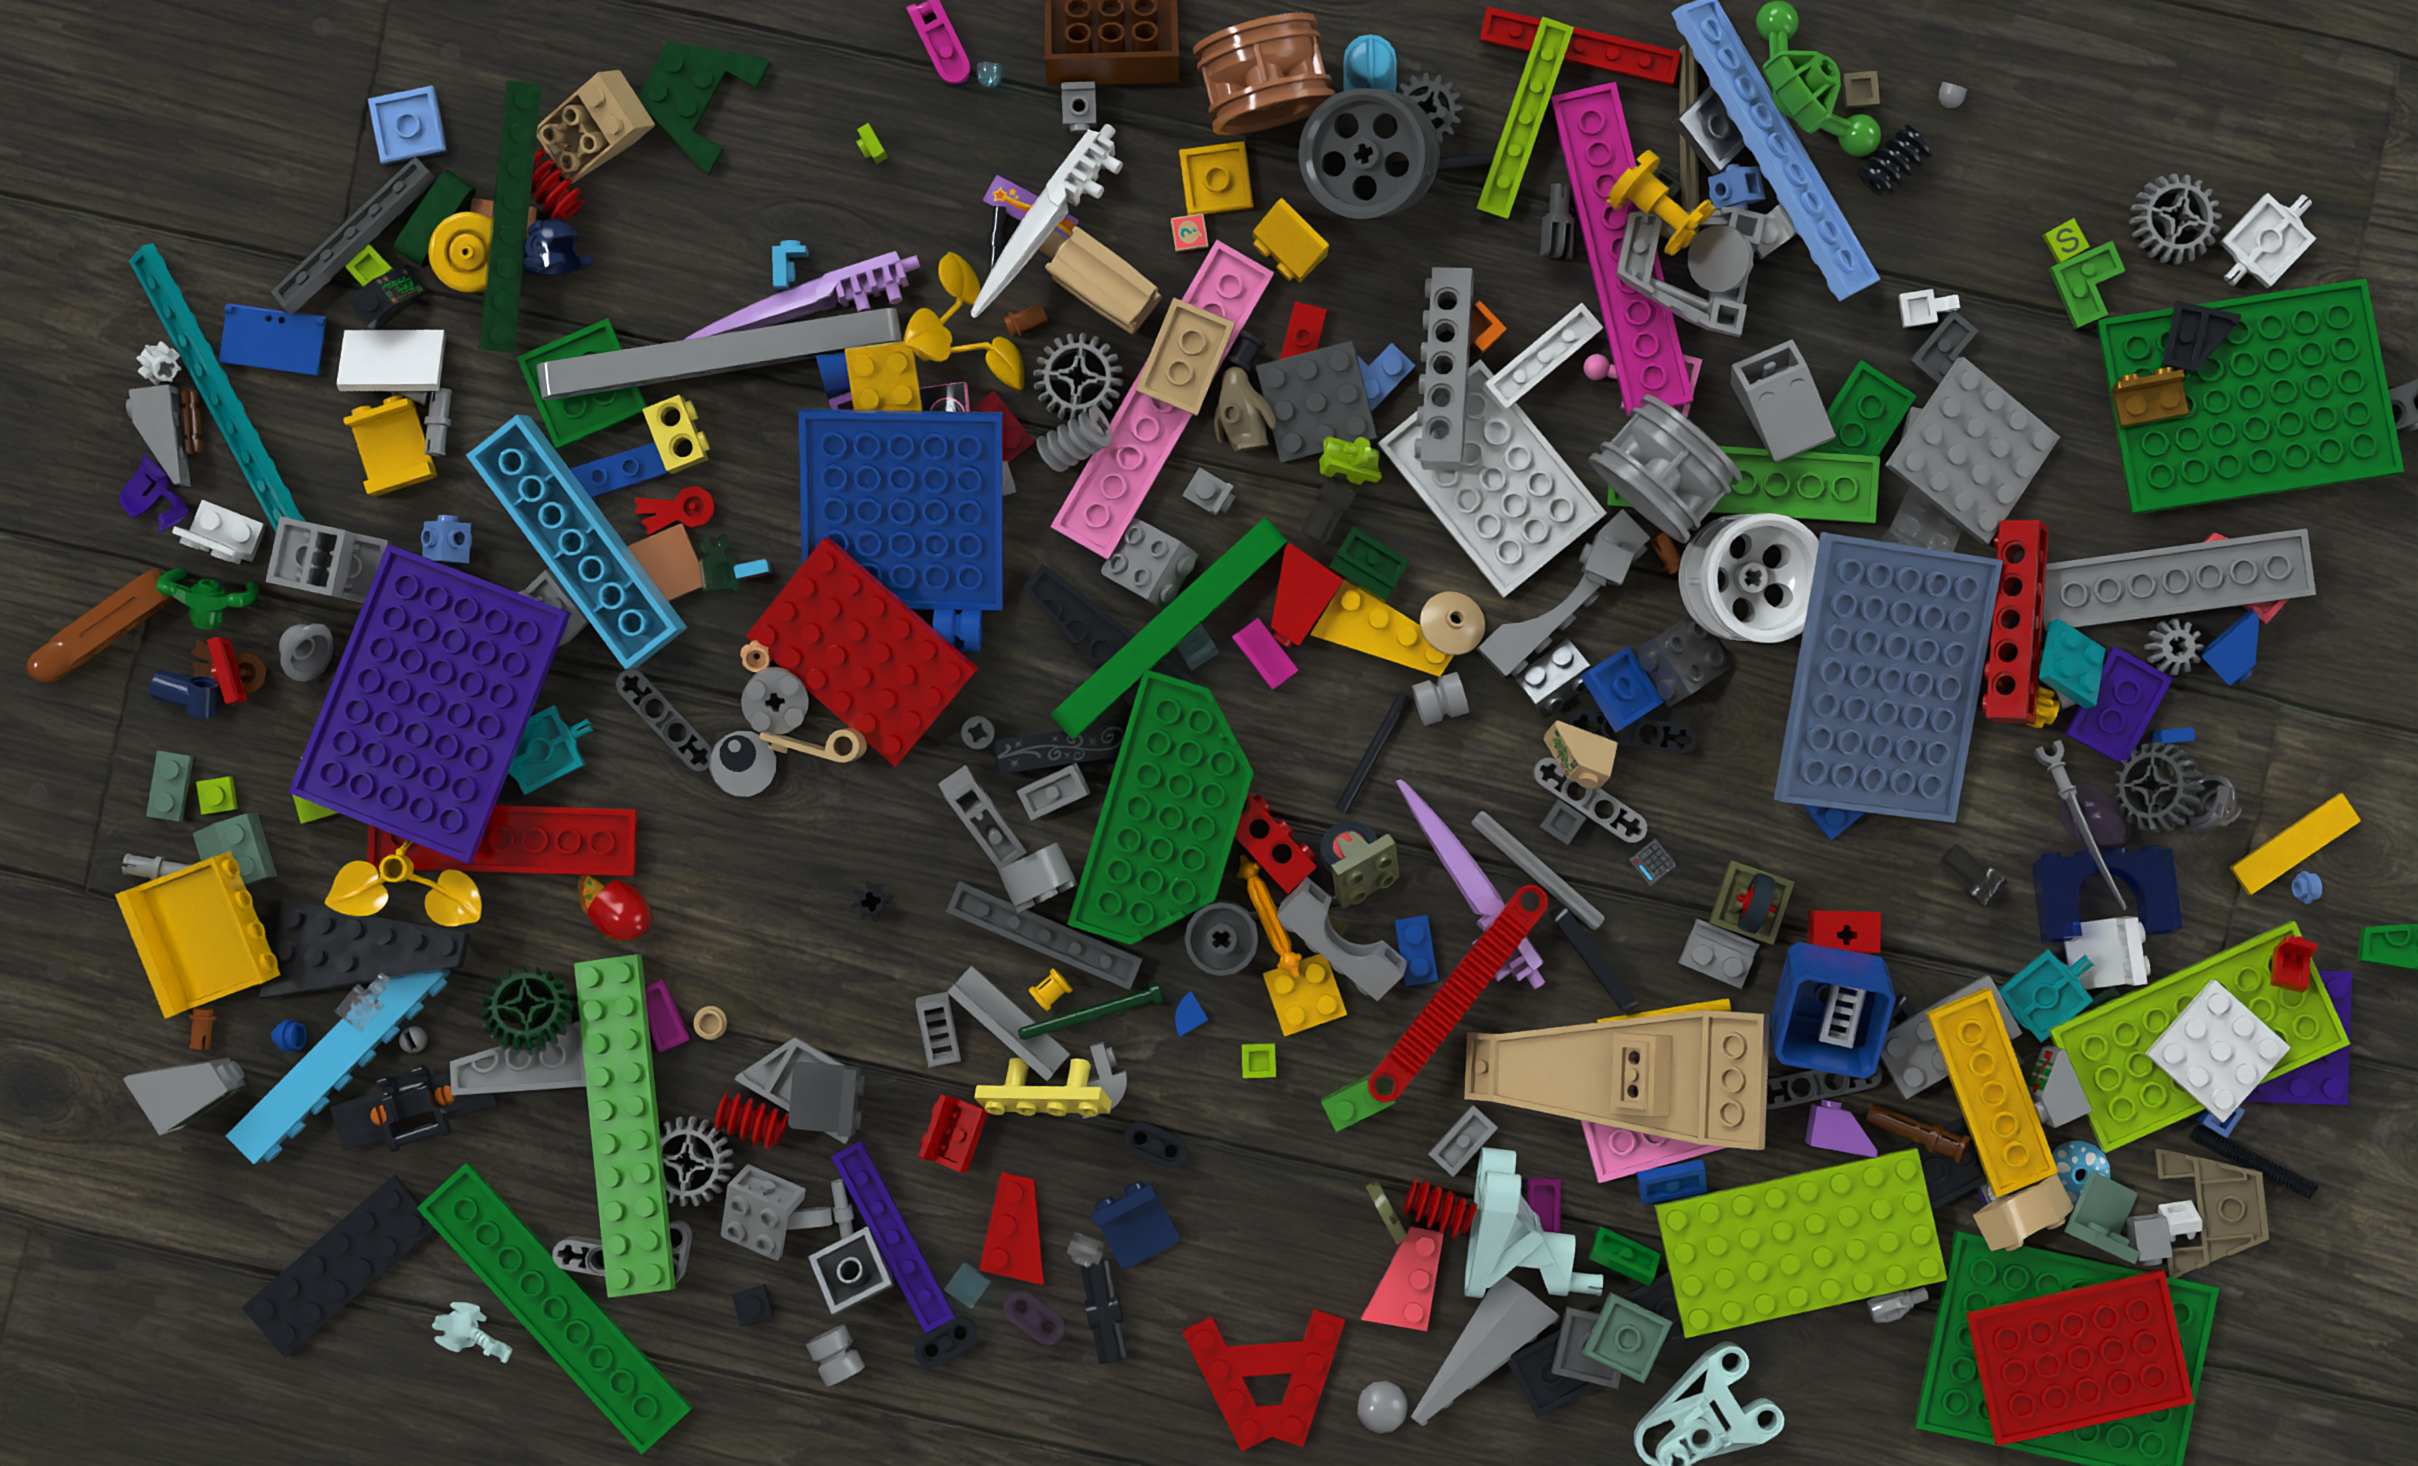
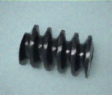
M1905 125V130L1900 129L1895 134L1896 139L1890 138L1886 142V148H1880L1876 152V157H1870L1867 160V166H1861L1857 170L1863 183L1876 195L1880 196L1882 190L1890 195L1894 193L1890 183L1893 181L1901 186L1904 183L1900 175L1901 172L1908 176L1914 174L1909 164L1912 163L1917 167H1921L1923 162L1919 155L1922 154L1927 158L1933 155L1926 140L1917 130L1909 125Z

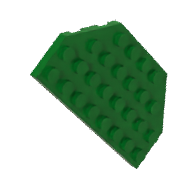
M1144 669L1067 925L1132 945L1215 901L1254 771L1210 688Z

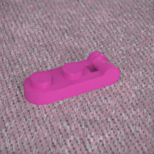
M927 0L917 6L914 3L906 7L940 78L949 85H958L966 81L970 75V63L940 1ZM934 12L937 19L925 25L922 18Z

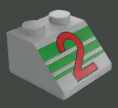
M2051 1045L2042 1047L2027 1088L2039 1121L2056 1128L2092 1112V1109L2065 1049Z

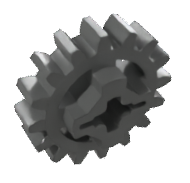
M1424 73L1423 79L1420 82L1413 75L1410 78L1411 86L1408 87L1406 84L1401 83L1399 90L1421 108H1424L1425 104H1428L1429 99L1432 98L1431 112L1428 116L1433 124L1441 126L1436 129L1440 145L1443 143V134L1449 137L1453 136L1454 131L1451 125L1459 126L1461 119L1454 116L1463 111V106L1455 105V102L1460 98V93L1451 94L1450 90L1453 83L1449 82L1444 86L1441 85L1440 75L1434 81H1429L1428 73ZM1419 90H1428L1427 93L1418 97L1412 95ZM1439 94L1445 99L1448 110L1441 106L1438 99ZM1397 120L1393 122L1394 128H1398Z

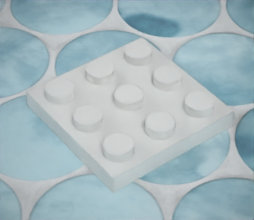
M2211 979L2145 1052V1055L2218 1121L2224 1123L2291 1047L2219 982Z

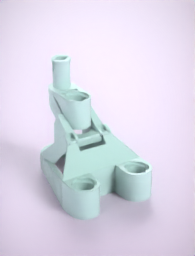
M1482 1147L1474 1194V1202L1478 1205L1471 1223L1465 1270V1296L1483 1298L1486 1288L1493 1286L1515 1266L1540 1268L1550 1295L1567 1296L1568 1292L1601 1296L1602 1289L1600 1288L1603 1287L1602 1274L1572 1272L1575 1254V1235L1545 1232L1541 1226L1538 1214L1531 1210L1521 1195V1175L1515 1174L1516 1151Z
M1724 1341L1704 1352L1642 1418L1634 1431V1445L1639 1456L1651 1466H1690L1700 1459L1765 1443L1782 1430L1784 1416L1782 1411L1771 1400L1766 1398H1759L1742 1408L1739 1407L1727 1386L1746 1374L1749 1368V1359L1747 1354L1737 1344ZM1728 1353H1736L1738 1356V1361L1732 1368H1724L1722 1365V1360ZM1707 1370L1702 1393L1674 1402ZM1713 1400H1715L1730 1425L1727 1431L1710 1406ZM1765 1410L1772 1411L1773 1418L1771 1422L1766 1425H1759L1757 1422L1758 1415ZM1671 1419L1675 1428L1658 1444L1656 1458L1648 1455L1642 1445L1646 1429ZM1698 1429L1708 1430L1707 1440L1701 1444L1693 1443V1433Z

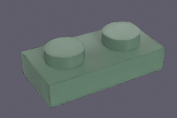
M157 751L146 816L183 822L194 756Z

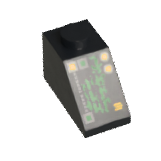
M406 264L372 279L350 296L347 301L366 326L373 330H379L426 294L428 289L410 266Z

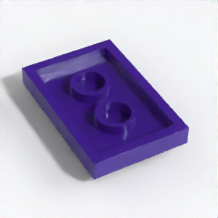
M2111 647L2104 659L2096 706L2085 709L2079 705L2064 735L2123 766L2121 760L2129 761L2131 757L2130 751L2136 748L2173 678L2119 648Z

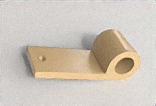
M854 728L833 732L827 740L826 747L770 732H761L759 737L761 740L772 743L768 745V749L787 754L788 748L842 763L859 759L867 749L865 737Z

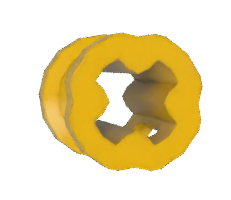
M1054 967L1050 970V975L1038 986H1032L1029 989L1034 999L1046 1011L1051 1009V1004L1065 992L1070 993L1073 991L1069 983Z

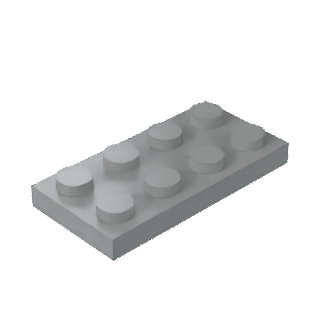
M1990 975L1979 978L1887 1030L1880 1058L1904 1099L1915 1095L1948 1076L1925 1012L1988 987L1992 990L2009 1039L2012 1040L2022 1034Z

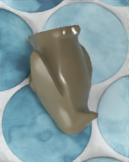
M1238 366L1228 368L1221 378L1219 403L1214 417L1217 440L1219 443H1223L1226 432L1234 453L1268 446L1265 420L1271 429H1274L1276 425L1271 405L1252 388L1248 375L1243 368Z

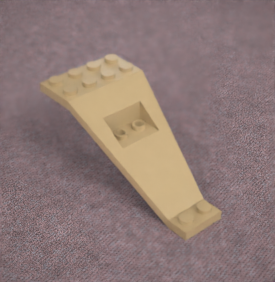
M1700 1010L1504 1034L1467 1032L1464 1099L1492 1101L1694 1144L1764 1150L1770 1014ZM1637 1052L1640 1055L1639 1063L1635 1061V1054ZM1635 1086H1637L1639 1090L1637 1097L1634 1095L1633 1092Z

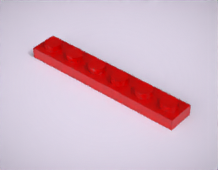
M1487 7L1479 42L1530 53L1541 19ZM1574 27L1563 61L1672 87L1681 52Z

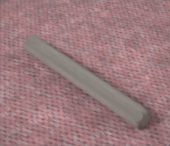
M1481 811L1472 820V825L1558 901L1564 904L1590 929L1596 930L1603 923L1605 918L1598 910L1486 812Z

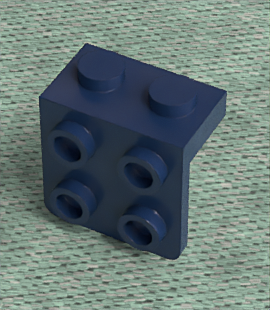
M1142 1180L1129 1185L1124 1189L1126 1194L1116 1199H1113L1111 1195L1094 1204L1096 1209L1091 1212V1218L1096 1228L1100 1227L1119 1266L1123 1269H1127L1176 1244L1179 1240V1234L1152 1181L1143 1184Z

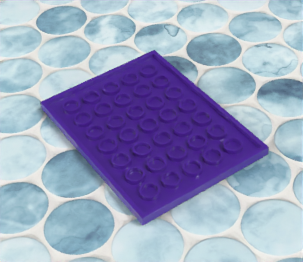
M387 544L288 793L460 861L472 864L571 613Z

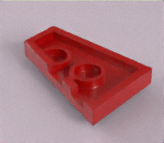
M1004 1171L1001 1172L979 1267L980 1271L1044 1285L1034 1178Z

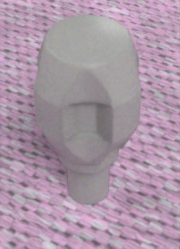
M1922 1287L1910 1292L1908 1290H1900L1873 1296L1867 1300V1306L1875 1323H1890L1902 1318L1911 1308H1914V1304L1929 1300L1926 1289Z

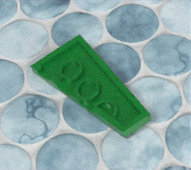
M2418 924L2375 926L2360 929L2357 962L2418 972Z

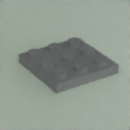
M1353 340L1256 366L1263 396L1271 405L1275 415L1276 425L1272 431L1280 462L1324 452L1323 441L1328 436L1354 443L1358 437L1367 438L1368 440L1378 437Z

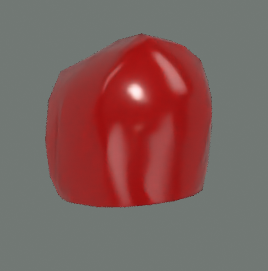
M615 880L605 886L594 898L587 911L588 918L601 934L622 943L636 940L649 930L653 920L651 907L644 896L631 884L621 880Z

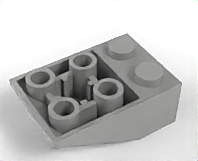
M1793 339L1732 365L1730 384L1774 464L1836 437L1809 368Z

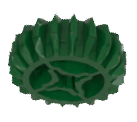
M525 966L522 967L521 974L515 975V972L510 969L508 972L509 979L505 980L498 976L496 979L498 987L489 986L487 989L489 997H483L482 1004L485 1009L481 1011V1017L485 1020L483 1024L484 1029L487 1033L491 1032L490 1038L494 1043L500 1041V1046L504 1051L513 1045V1052L516 1055L521 1052L522 1048H526L527 1054L531 1056L534 1051L533 1047L539 1046L540 1050L545 1053L547 1049L545 1043L549 1041L551 1044L557 1045L558 1038L556 1034L566 1036L567 1028L565 1025L572 1022V1015L569 1014L573 1011V1003L569 1001L571 998L570 992L567 989H563L564 983L561 979L554 980V975L550 971L542 976L541 969L538 966L532 974L528 973ZM531 991L542 993L549 997L551 1000H546L545 997H535L533 996ZM519 994L514 1000L508 1001L514 995ZM526 1001L529 1002L530 1006L528 1021H526L525 1017ZM547 1020L543 1025L535 1028L539 1022ZM503 1021H509V1024H519L523 1027V1030L513 1029Z

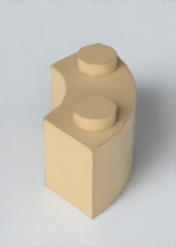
M2054 1174L2020 1188L2014 1195L1997 1198L1976 1212L1973 1217L1991 1252L2001 1248H2005L2006 1251H2012L2024 1244L2023 1239L2045 1227L2050 1230L2066 1222L2064 1217L2074 1209V1206L2058 1175Z

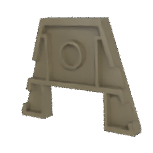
M2160 1147L2154 1148L2158 1179L2194 1177L2197 1212L2202 1219V1231H2199L2201 1244L2171 1247L2172 1257L2166 1258L2169 1277L2178 1278L2186 1272L2202 1268L2215 1260L2227 1255L2231 1256L2269 1240L2261 1171Z

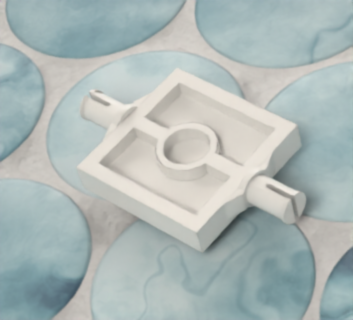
M2269 193L2265 194L2219 242L2233 256L2237 263L2224 276L2226 281L2230 280L2228 282L2230 285L2235 286L2248 273L2253 275L2266 288L2271 287L2314 242L2316 238L2304 227L2299 218L2312 205L2310 199L2304 202L2308 197L2301 195L2288 208L2279 204Z

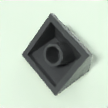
M868 1226L808 1256L833 1316L894 1286L892 1270Z

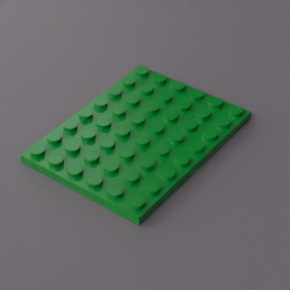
M2366 278L2196 304L2240 314L2241 319L2194 375L2184 373L2185 377L2182 380V385L2189 411L2188 415L2121 429L2119 428L2111 390L2117 382H2120L2119 378L2123 376L2139 374L2141 378L2151 376L2153 371L2161 369V361L2174 308L2098 319L2096 322L2131 515L2401 475L2404 472Z
M1955 1230L1946 1269L1947 1280L1943 1283L1914 1427L1995 1445L1965 1312L2146 1273L2147 1271L2022 1245L2012 1251H2006L2005 1248H2001L1991 1252L1984 1236ZM2166 1276L2194 1403L2000 1445V1447L2088 1466H2182L2219 1288Z

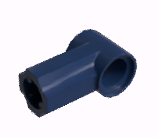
M161 669L154 673L153 679L149 684V694H151L152 699L183 707L186 714L195 718L206 719L216 715L219 684L215 682L214 678L208 676H193L189 678Z

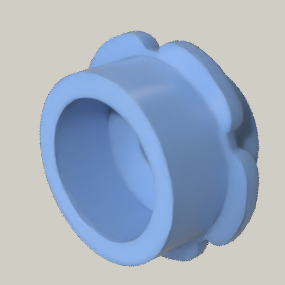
M2307 871L2297 874L2296 878L2292 881L2293 895L2305 904H2310L2313 900L2319 899L2322 894V883L2319 876L2315 873L2309 874Z

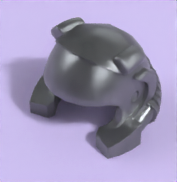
M2176 774L2174 779L2178 782V776ZM2208 775L2196 781V784L2203 785L2205 788L2201 792H2196V797L2200 798L2202 803L2192 804L2191 808L2196 815L2189 816L2184 814L2186 824L2182 826L2198 833L2208 832L2218 826H2227L2230 822H2234L2240 815L2242 808L2238 806L2236 791L2231 782L2221 775Z

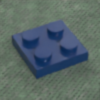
M1629 646L1580 676L1615 733L1664 702Z

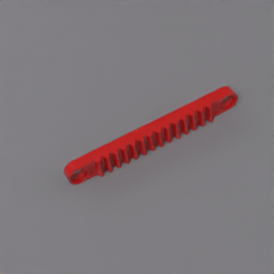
M1526 885L1520 887L1512 895L1371 1073L1367 1081V1089L1373 1099L1386 1103L1394 1101L1414 1076L1419 1073L1429 1057L1437 1050V1047L1445 1040L1456 1023L1461 1020L1463 1014L1468 1011L1471 1004L1487 987V984L1495 977L1497 971L1502 968L1505 961L1510 958L1512 952L1520 945V942L1528 935L1531 928L1545 912L1548 899L1542 888L1536 885ZM1527 892H1533L1539 899V905L1534 911H1527L1522 907L1521 898ZM1381 1076H1389L1393 1080L1394 1088L1388 1095H1381L1376 1091L1375 1084Z

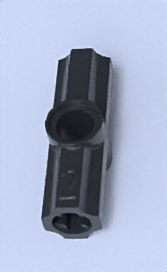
M1109 1258L1082 1263L1081 1274L1087 1297L1085 1299L1087 1319L1090 1329H1093L1099 1364L1115 1363L1127 1359L1125 1337L1121 1325L1123 1323L1121 1304L1118 1293L1115 1294Z

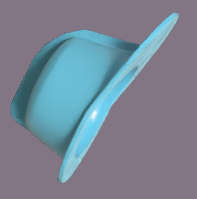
M1371 34L1359 36L1353 40L1345 50L1343 60L1344 91L1369 88L1396 92V55L1391 44L1384 38Z

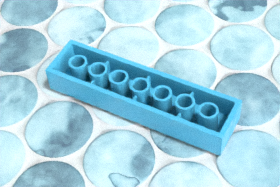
M516 415L466 455L625 670L637 668L688 628L530 416Z

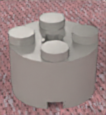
M1058 843L1045 847L998 870L1017 913L1034 906L1033 898L1038 904L1059 894L1056 887L1061 893L1078 885Z

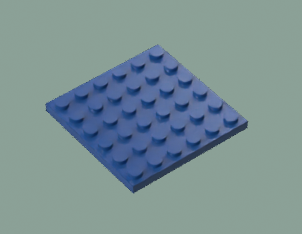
M799 410L802 565L823 538L828 536L910 609H1003L1002 412Z

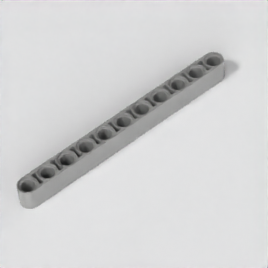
M884 308L540 363L536 367L542 399L554 400L816 358V355L845 352L846 348L899 342L902 341L897 309Z

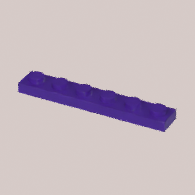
M860 1140L832 1155L831 1158L925 1334L954 1319L955 1313L863 1141Z

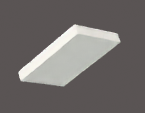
M345 330L337 377L338 390L439 391L446 342L445 331Z

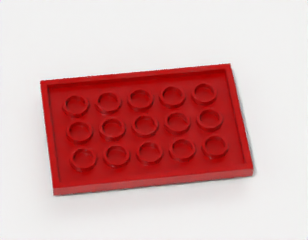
M828 536L823 538L746 635L749 640H757L761 645L769 647L768 651L773 661L800 679L806 689L850 728L860 731L865 737L866 742L894 767L901 763L979 669Z
M2162 1269L1965 1312L1993 1441L1996 1446L2194 1403L2165 1271Z

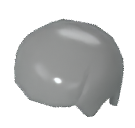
M1388 1381L1373 1382L1363 1389L1360 1394L1357 1408L1358 1418L1365 1428L1377 1434L1390 1433L1398 1428L1406 1418L1408 1411L1407 1398L1401 1388Z

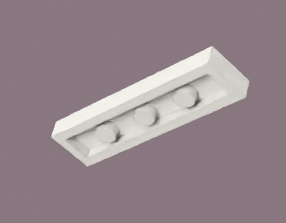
M1583 303L1579 304L1488 380L1482 388L1504 412L1600 332L1603 326Z

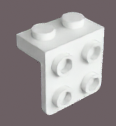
M2123 916L2067 924L2063 927L2062 933L2067 965L2070 967L2083 957L2084 954L2094 964V966L2079 976L2081 985L2085 990L2121 984L2133 986L2148 984L2147 976L2150 975V963L2146 955L2143 956L2142 942H2145V930L2143 924L2138 922V917Z

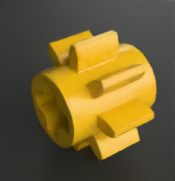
M2041 686L2038 687L2035 724L2027 725L2042 728L2044 723L2051 725L2054 722L2060 706L2059 701L2052 699L2055 691Z

